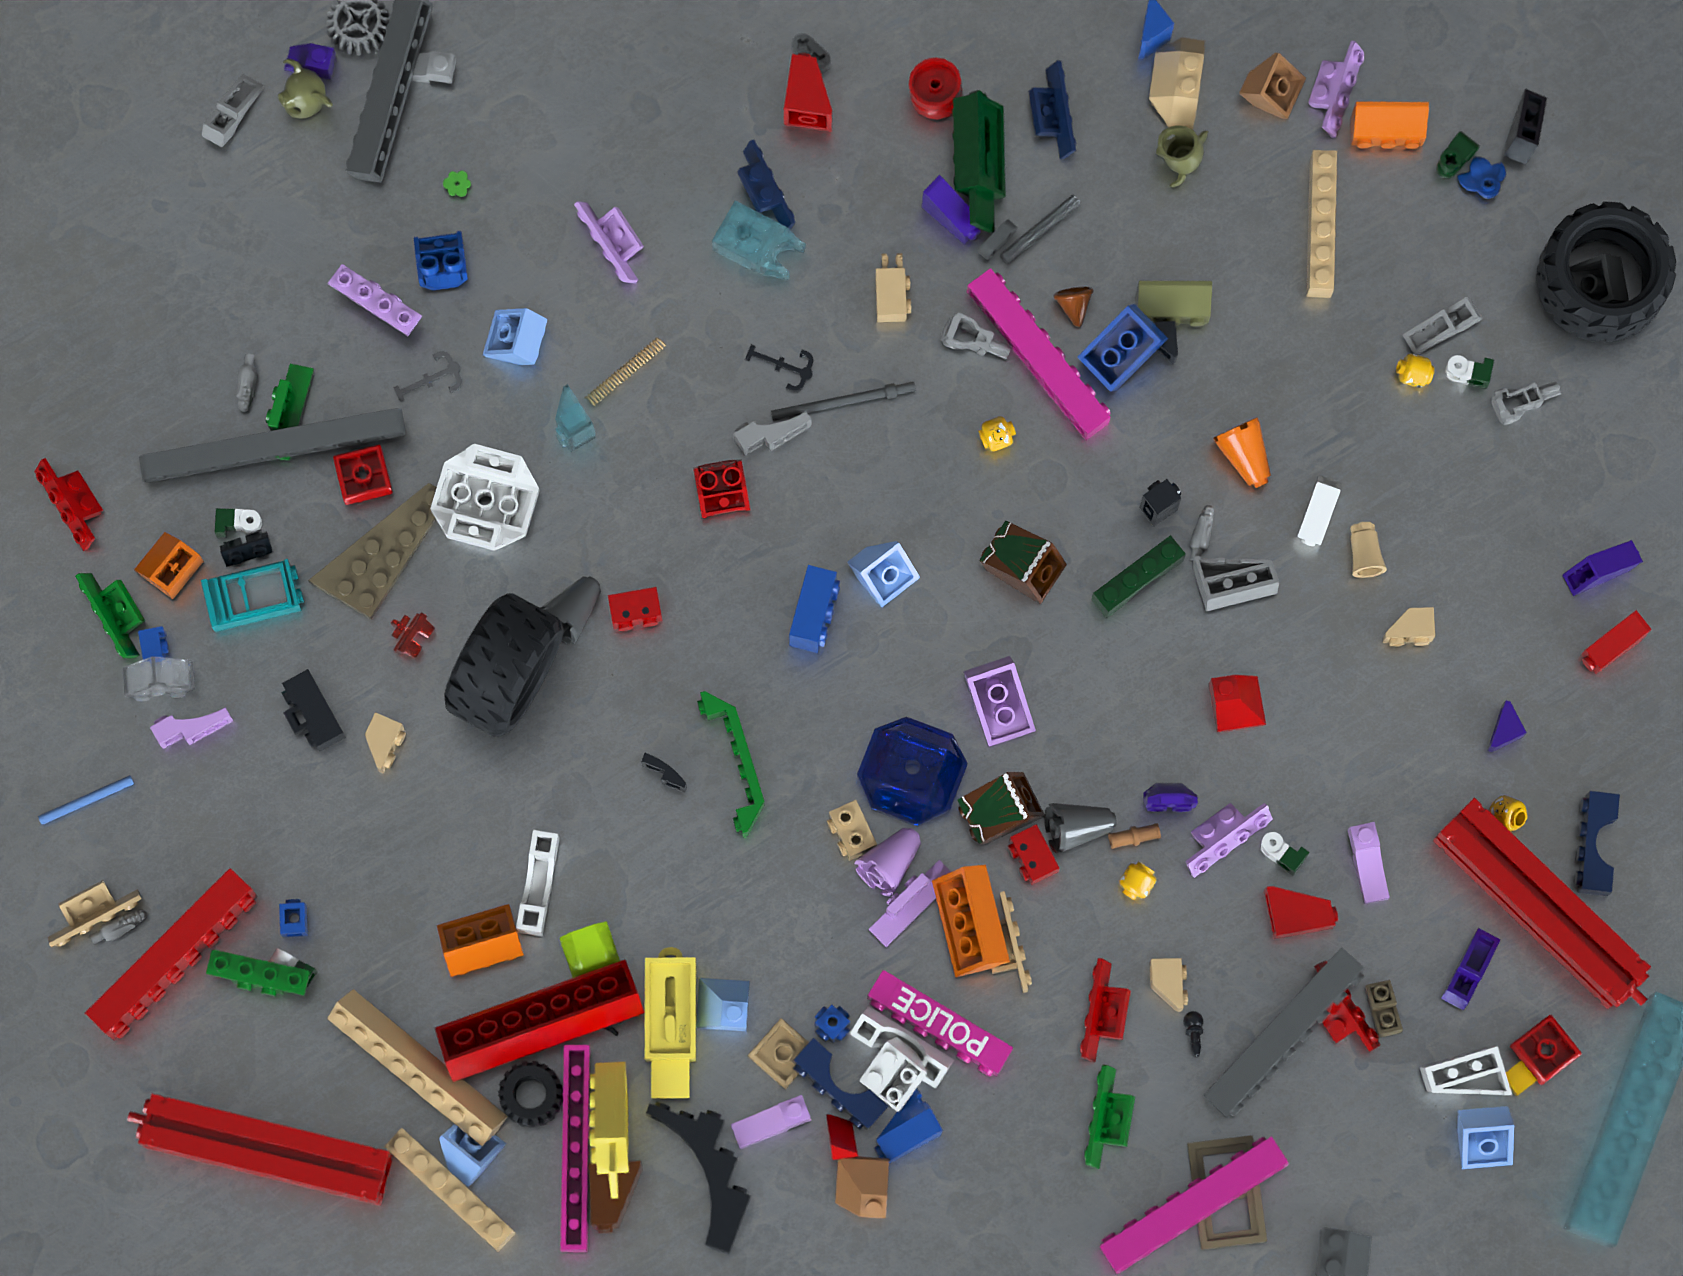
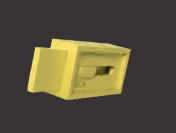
M674 947L661 950L658 958H645V1061L651 1062V1098H690V1062H696V957H683L680 950Z
M595 1063V1073L590 1074V1088L595 1089V1091L590 1092V1107L595 1108V1110L590 1111V1127H595V1129L590 1130V1146H595V1148H591L592 1163H597L598 1174L609 1173L611 1198H618V1173L628 1172V1089L626 1063Z

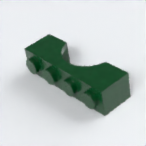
M1170 535L1096 590L1092 595V602L1107 619L1126 605L1136 593L1150 582L1166 575L1182 563L1186 553Z

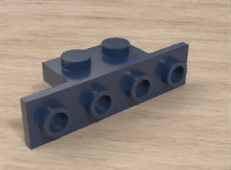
M1057 60L1045 69L1048 88H1031L1029 90V98L1036 136L1057 137L1060 159H1065L1076 151V139L1073 135L1072 116L1070 115L1068 105L1069 96L1066 92L1064 81L1065 73L1062 68V62Z
M750 140L743 150L749 165L740 167L737 173L757 213L772 209L783 233L786 234L796 223L794 213L788 208L784 200V194L778 188L773 172L768 168L763 158L761 148L757 146L755 140Z

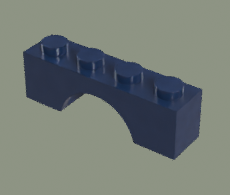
M1589 791L1585 797H1582L1580 811L1584 812V820L1580 822L1578 830L1579 837H1582V845L1578 846L1576 860L1580 861V870L1576 871L1574 884L1578 886V893L1608 896L1612 893L1614 867L1604 862L1598 854L1596 838L1602 827L1612 824L1618 819L1620 794Z
M812 1038L791 1061L795 1064L793 1069L802 1078H805L807 1075L814 1082L811 1086L822 1096L826 1093L833 1100L830 1103L839 1112L845 1110L851 1116L849 1121L859 1130L862 1127L865 1130L869 1129L889 1106L870 1089L859 1094H851L839 1089L830 1076L829 1066L832 1054L815 1038Z

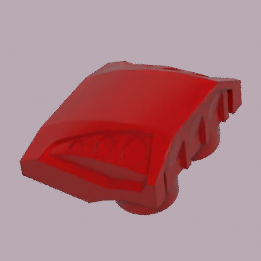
M741 459L708 463L693 468L702 518L750 510Z

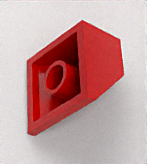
M1230 675L1211 678L1208 685L1217 732L1266 725L1258 676Z

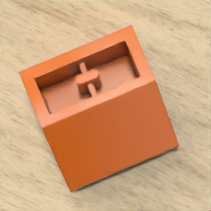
M164 532L134 571L173 600L204 561L200 554L184 542Z

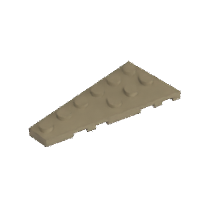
M430 483L425 485L308 580L309 583L372 620L436 521L430 508L437 487Z

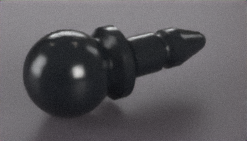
M1190 1011L1185 1015L1183 1022L1187 1028L1186 1034L1190 1036L1191 1049L1194 1055L1199 1057L1201 1051L1200 1035L1203 1034L1202 1026L1204 1020L1199 1012Z

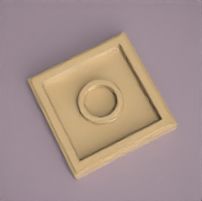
M780 1018L748 1054V1057L786 1090L799 1075L793 1069L795 1064L791 1061L808 1044V1041Z

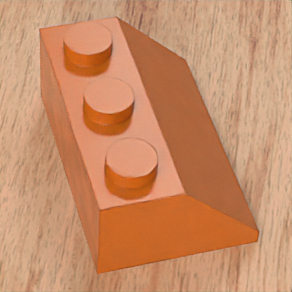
M1356 102L1350 117L1351 145H1357L1358 148L1381 146L1386 149L1394 148L1395 146L1415 149L1423 146L1427 132L1429 102Z
M509 904L437 925L443 954L451 977L463 975L476 969L487 968L493 964L513 960L524 955Z

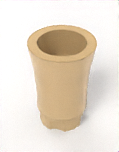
M1361 522L1350 527L1353 556L1352 575L1358 578L1378 576L1386 572L1387 569L1382 558L1375 525L1371 522Z

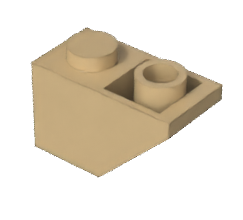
M1434 607L1408 608L1382 638L1383 643H1389L1390 646H1403L1404 642H1414L1416 646L1428 645L1435 638Z
M375 712L365 737L379 772L384 773L386 768H391L396 756L393 754L397 745H402L406 733L403 732V724Z
M1182 958L1151 959L1149 962L1150 988L1176 1012H1182L1184 1005H1188L1187 990H1183V980L1187 979L1186 965H1182Z

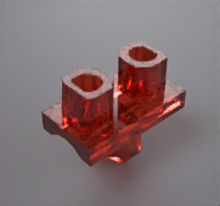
M422 612L420 614L416 613L408 627L406 626L410 621L408 616L404 615L400 622L393 619L391 625L396 629L391 636L398 639L400 634L403 633L393 651L416 658L422 649L421 645L413 641L416 633L428 639L435 629L426 620L428 616Z

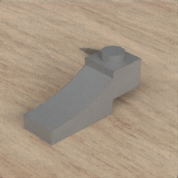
M435 51L419 53L411 81L430 83L431 80L452 84L456 65L455 55Z
M242 74L217 102L216 110L203 123L202 137L223 147L234 135L243 116L262 92L263 84Z
M1465 297L1448 309H1443L1404 333L1403 336L1412 352L1419 355L1443 340L1461 331L1463 332L1483 318L1471 298Z
M804 412L792 419L775 424L757 425L755 421L750 424L746 422L736 428L734 441L744 456L763 444H766L771 451L811 426V418L807 412Z

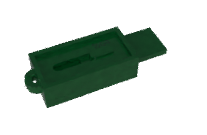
M975 90L970 92L969 95L953 98L952 116L954 118V131L952 136L954 140L953 162L955 172L953 183L955 191L968 196L970 199V224L988 233L995 232L994 200L1005 198L1004 106L989 99L986 93Z

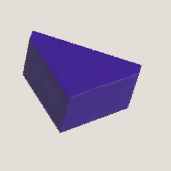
M1505 700L1501 706L1487 749L1489 752H1494L1523 738L1527 733L1510 701Z

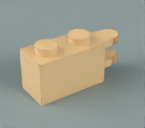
M887 253L882 254V268L876 269L875 273L877 322L906 321L907 313H911V299H906V290H910V276H905L902 253H897V268H888L889 259Z

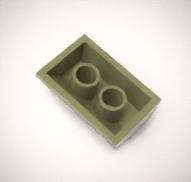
M1139 281L1135 295V305L1152 322L1175 321L1176 326H1179L1180 323H1190L1194 327L1204 326L1205 323H1209L1212 281Z

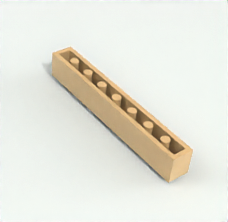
M354 989L336 1003L327 1019L481 1146L499 1131L508 1117L463 1079L453 1082L444 1063Z

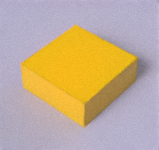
M1519 1061L1506 1072L1510 1090L1515 1096H1518L1537 1081L1522 1061Z

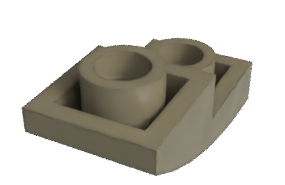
M1386 980L1366 985L1369 1007L1379 1038L1402 1033L1403 1028L1396 1008L1397 1001L1391 981Z

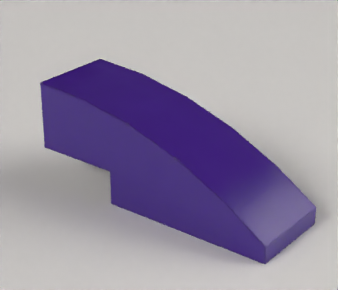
M1478 928L1441 999L1464 1010L1482 979L1501 939Z

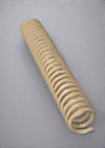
M656 337L641 352H638L637 355L635 354L632 360L629 359V362L623 364V367L617 369V372L611 374V377L608 376V379L602 381V384H599V386H596V389L590 391V394L588 393L587 396H584V399L587 398L595 406L596 404L592 399L596 403H598V400L601 401L598 394L603 399V394L607 396V393L610 394L606 386L611 391H613V388L616 389L612 381L617 386H619L618 382L622 384V381L625 382L621 374L628 379L627 375L631 377V374H634L632 369L637 372V369H640L636 362L643 367L642 363L646 365V362H649L647 357L652 360L651 356L655 357L658 354L656 350L660 352V349L663 350L659 342L664 347H666V344Z

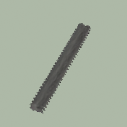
M1071 195L1069 199L1067 198L1060 206H1057L1058 208H1055L1053 212L1051 211L1044 219H1041L1042 221H1039L1037 225L1035 224L1028 232H1025L1024 236L1014 241L1003 253L1001 252L1000 257L1009 264L1011 259L1014 260L1016 256L1018 257V253L1021 255L1020 251L1023 253L1022 250L1025 251L1027 246L1030 247L1032 243L1034 244V241L1037 242L1036 238L1039 240L1038 236L1041 238L1043 233L1046 234L1045 231L1048 233V230L1052 229V225L1055 227L1054 223L1057 225L1056 222L1059 223L1061 218L1064 219L1066 215L1068 216V213L1071 214L1070 210L1073 212L1072 209L1075 210V207L1077 208V205H1080V200L1075 195Z

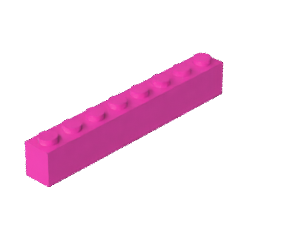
M990 268L968 284L967 293L1006 342L1012 346L1011 348L1084 439L1088 440L1109 424L1111 418L1109 408L1103 402H1098L1094 397L1096 394L1093 388L1081 381L1079 378L1081 375L1076 367L1073 365L1069 366L1064 360L1066 357L1063 351L1058 346L1054 347L1049 341L1051 338L1044 328L1039 329L1035 324L1036 319L1028 309L1024 310L1019 304L1021 301L1014 291L1010 292L1005 286L1004 278L998 272L994 273Z
M564 1045L561 1195L562 1252H588L590 1045Z
M1272 1136L1267 1140L1265 1137H1261L1252 1144L1253 1148L1246 1153L1243 1150L1239 1151L1230 1158L1232 1162L1223 1167L1222 1164L1217 1165L1209 1171L1210 1176L1204 1180H1201L1200 1177L1187 1185L1189 1189L1182 1194L1179 1191L1173 1193L1166 1198L1168 1203L1160 1208L1158 1205L1151 1207L1145 1212L1146 1217L1140 1221H1137L1136 1218L1129 1221L1123 1226L1125 1230L1118 1235L1113 1232L1101 1240L1103 1244L1100 1245V1249L1115 1273H1121L1287 1167L1288 1161Z

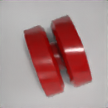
M934 57L923 60L910 73V96L913 107L917 112L926 118L937 120L952 115L953 98L963 96L960 73L955 65L946 59Z

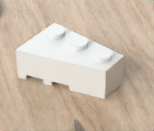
M1491 1045L1420 1067L1428 1092L1512 1095L1498 1046Z

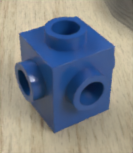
M831 1005L828 1009L824 1006L815 1015L817 1019L815 1022V1028L817 1029L815 1033L825 1042L829 1040L831 1043H834L837 1039L842 1041L850 1032L848 1028L850 1026V1021L848 1020L850 1015L841 1006L835 1008ZM835 1018L837 1025L830 1026L828 1020Z

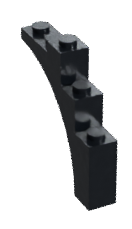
M656 1102L653 1105L649 1103L646 1115L665 1124L678 1134L693 1150L703 1167L711 1198L710 1227L705 1247L730 1255L751 1196L746 1194L747 1189L733 1185L732 1188L728 1187L738 1161L737 1157L733 1156L735 1152L720 1147L719 1151L715 1150L725 1121L720 1119L721 1114L711 1110H707L706 1113L700 1111L696 1121L693 1120L694 1115L680 1110L679 1114L669 1111L670 1106Z

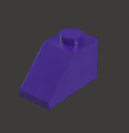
M307 43L290 46L287 59L296 60L302 68L314 71L322 79L331 80L337 57L334 48ZM285 63L284 70L294 72V67Z

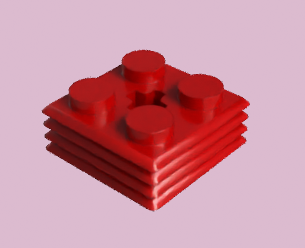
M378 444L333 456L342 497L346 505L393 493L381 445ZM362 470L368 474L365 479L357 477L360 476V471Z
M1548 1015L1510 1045L1511 1049L1530 1070L1540 1085L1546 1083L1582 1054L1552 1015ZM1541 1044L1544 1047L1547 1045L1550 1046V1056L1548 1054L1543 1055L1541 1053Z

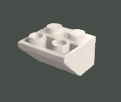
M895 1037L885 1043L859 1081L893 1109L900 1112L928 1072L917 1052L901 1039Z

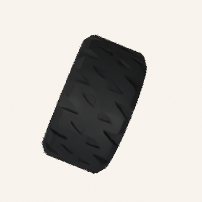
M1605 201L1600 206L1591 203L1576 209L1572 215H1567L1553 231L1540 255V262L1537 266L1536 284L1541 290L1539 297L1545 310L1554 315V322L1567 332H1577L1576 337L1592 342L1605 339V342L1620 341L1630 335L1634 336L1646 328L1666 302L1676 278L1675 252L1673 246H1669V237L1658 222L1653 224L1650 215L1634 206L1627 209L1620 202ZM1592 241H1607L1623 247L1635 258L1642 274L1641 293L1635 298L1619 304H1606L1591 299L1577 287L1571 276L1569 267L1570 253L1580 245Z
M513 593L497 598L478 621L454 665L444 693L447 711L493 737H500L510 732L531 705L554 662L563 637L561 620Z

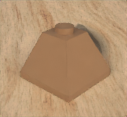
M1274 53L1248 73L1239 93L1253 106L1282 119H1288L1306 77L1280 53Z
M871 1157L838 1159L835 1203L859 1217L886 1218L889 1159Z

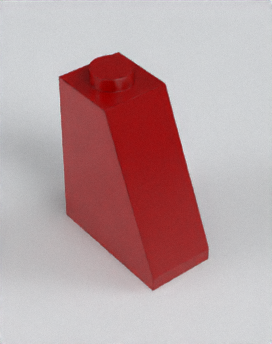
M1636 610L1585 649L1581 654L1583 657L1582 662L1588 670H1593L1597 674L1640 643L1652 629Z
M1268 886L1264 890L1274 939L1333 929L1336 925L1335 922L1338 921L1337 909L1335 906L1332 907L1331 900L1274 886Z

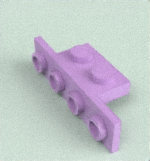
M1355 41L1350 42L1344 62L1322 61L1308 102L1311 107L1328 109L1322 127L1332 138H1336L1338 129L1342 125V117L1345 108L1349 104L1352 87L1356 84L1357 73L1364 60V52Z
M577 201L574 205L578 210V217L584 223H587L591 229L590 235L604 249L603 255L614 264L617 269L615 272L619 279L627 283L638 282V278L626 261L644 246L620 209L614 207L602 218L598 219L588 203Z
M343 264L340 265L328 282V285L407 336H409L422 318V315L403 304L399 297L393 293H386L379 284L373 280H366Z
M1229 803L1191 831L1193 838L1203 847V849L1185 861L1191 875L1195 878L1200 873L1205 872L1212 864L1225 857L1239 844L1244 843L1258 830L1266 827L1273 820L1268 806L1263 803L1244 817Z
M939 860L925 874L922 873L919 877L912 876L904 885L906 889L900 895L896 892L887 901L889 906L886 909V913L868 930L887 947L936 899L932 880L951 871Z

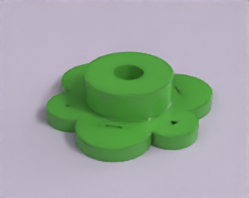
M465 171L450 172L449 178L443 181L444 188L448 189L450 196H465L467 188L471 186L467 173Z

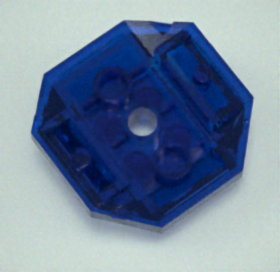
M904 717L874 729L858 770L857 778L871 810L919 827L951 810L968 763L952 733L912 718ZM913 763L920 770L916 774H909L905 768L908 764Z

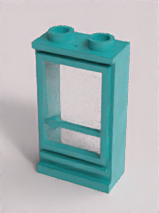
M284 559V561L201 580L213 630L218 632L302 611L300 603H304L301 588L296 589L295 580L299 579L296 566H291L289 560Z

